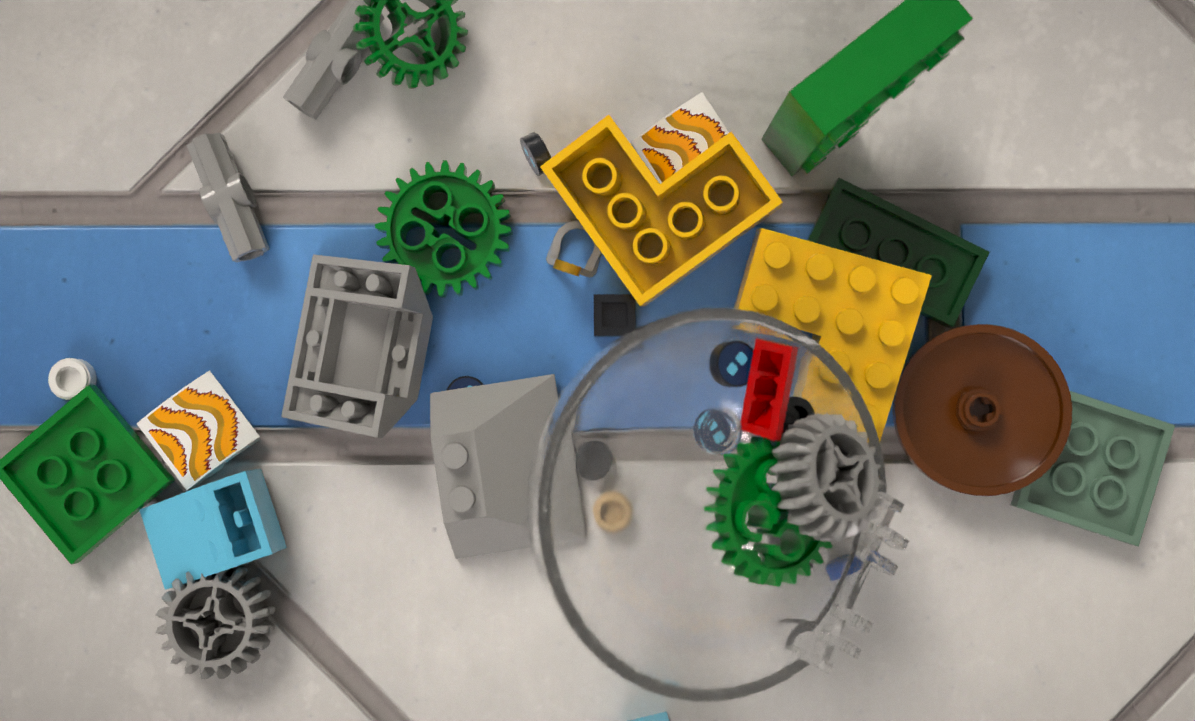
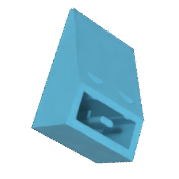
M261 468L228 476L140 509L165 590L173 588L171 583L176 578L183 584L187 583V572H190L194 580L200 579L201 574L206 577L287 548Z

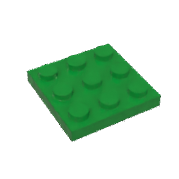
M96 385L86 386L0 459V480L71 565L83 560L138 513L140 509L144 508L175 481L174 477Z

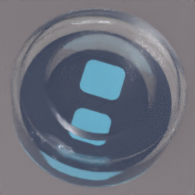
M708 408L696 418L693 436L698 447L704 452L725 455L732 452L740 443L742 425L738 416L733 411L726 408Z

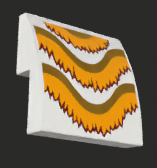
M701 92L640 134L631 142V145L661 184L729 132L704 93Z
M210 370L172 395L137 423V426L186 491L193 489L224 468L226 462L260 440L258 433Z

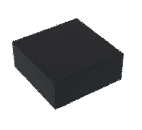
M594 294V337H635L636 312L635 298L632 294Z

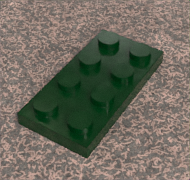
M841 178L835 181L806 239L807 241L932 275L920 314L947 328L954 327L990 253Z

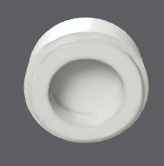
M74 358L58 361L51 368L48 377L51 391L57 397L65 400H71L86 386L96 385L97 381L94 368L88 362Z

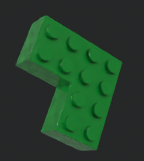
M904 0L792 88L761 138L762 141L791 176H794L801 169L806 174L810 173L827 159L826 156L836 148V145L840 149L859 133V130L869 122V119L891 97L893 100L912 86L915 83V79L925 71L930 72L950 55V52L965 40L960 32L972 21V16L958 0Z

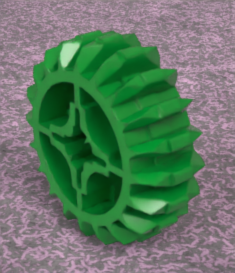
M363 0L368 6L359 5L356 7L355 14L366 20V22H359L353 25L354 32L366 35V38L356 43V47L358 50H364L369 47L372 54L367 56L364 62L367 66L376 61L381 64L376 73L379 78L385 77L389 71H392L391 81L394 86L400 85L404 77H406L409 89L417 88L419 80L422 81L425 87L434 85V75L440 80L449 76L446 66L453 69L459 65V61L453 53L461 54L465 52L466 46L458 41L457 38L466 36L468 29L457 26V22L465 18L464 11L454 13L451 8L458 0H419L430 8L424 12L414 11L406 2L401 3L400 0ZM384 6L389 11L387 17L392 24V33L385 41H383L380 31V17ZM422 19L424 20V23L417 28V33L410 37L407 36L400 41L397 40L399 36L405 33L404 28L411 24L415 25ZM436 20H438L441 31V41L437 53L433 48L436 44L431 37L430 31ZM398 48H407L416 57L421 56L426 64L407 63L396 57L392 52Z

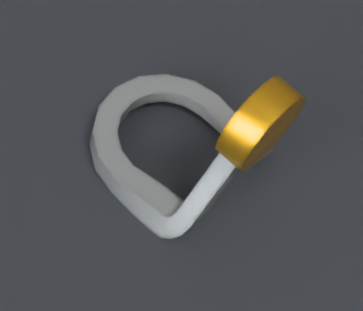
M579 221L568 222L559 228L554 236L546 261L559 271L578 277L583 275L591 278L597 272L602 253L595 243L594 250L584 269L558 260L561 241L564 235L574 229L586 231Z

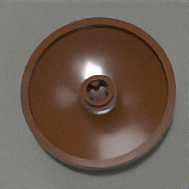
M989 324L967 325L954 328L932 338L922 345L908 360L902 370L893 398V423L899 443L905 454L926 477L947 489L974 496H996L1011 493L1030 485L1044 475L1057 461L1066 445L1071 429L1072 400L1067 381L1059 365L1036 341L1018 331L1003 326Z

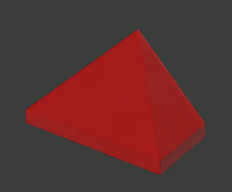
M756 338L739 430L774 441H781L799 347Z

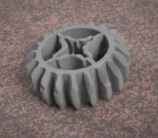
M817 413L789 425L788 430L781 436V441H779L781 445L772 451L778 463L770 468L777 475L778 482L772 489L779 491L782 497L778 507L789 510L788 523L799 525L800 534L813 536L814 540L821 541L848 540L850 537L861 533V531L868 530L869 521L877 518L875 506L883 503L878 493V488L883 486L884 482L878 478L877 471L882 465L876 464L873 457L876 447H870L866 444L867 432H858L855 421H846L842 414L834 415L827 413L822 415Z
M243 566L237 568L234 572L233 568L206 577L201 574L200 579L194 580L191 573L187 572V583L185 584L176 578L171 583L175 591H168L161 597L169 607H163L156 613V616L166 620V624L159 626L155 633L167 634L169 639L162 644L161 650L166 651L173 648L176 652L172 657L171 664H178L185 660V674H192L200 668L201 679L210 678L214 672L219 679H225L230 675L231 670L239 674L247 668V662L253 664L258 661L261 656L258 649L264 650L271 642L264 634L272 632L276 626L273 622L265 620V617L275 613L276 609L274 606H264L263 600L270 596L271 591L264 590L258 593L255 589L260 584L261 578L255 576L246 581L247 568ZM203 587H213L212 596L207 597L205 607L200 606L196 609H189L194 596ZM233 596L240 602L244 613L235 608ZM215 613V619H211L209 615ZM218 621H222L224 625L218 627ZM191 629L198 634L199 642L192 634ZM237 631H245L241 643L235 650L220 652L221 644L226 642L228 633L234 634Z

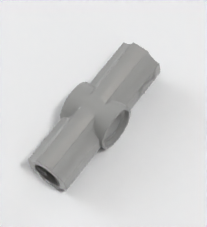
M348 0L329 30H322L313 38L306 52V64L283 96L287 102L315 120L339 85L347 84L360 67L363 50H358L356 43L366 38V35L354 32L353 25L359 22H366V20L355 14V9L359 5L368 6L363 0ZM382 13L380 17V25L385 19Z
M218 132L203 134L193 138L192 142L186 146L203 186L200 188V196L209 216L214 222L218 223L232 261L238 263L262 256L270 248L254 211L257 205L256 199L248 181L237 169L225 136Z

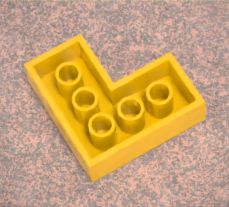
M607 115L540 166L640 306H646L783 205V201L732 131L661 184L610 115Z
M758 228L756 229L733 310L737 313L812 333V339L794 396L806 399L812 405L815 414H842L846 421H855L858 432H867V439L880 443L932 275L768 229Z

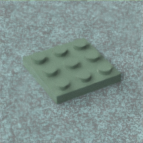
M1070 391L1072 423L1068 440L1062 453L1044 475L1030 485L1014 492L1011 506L1139 547L1175 425Z

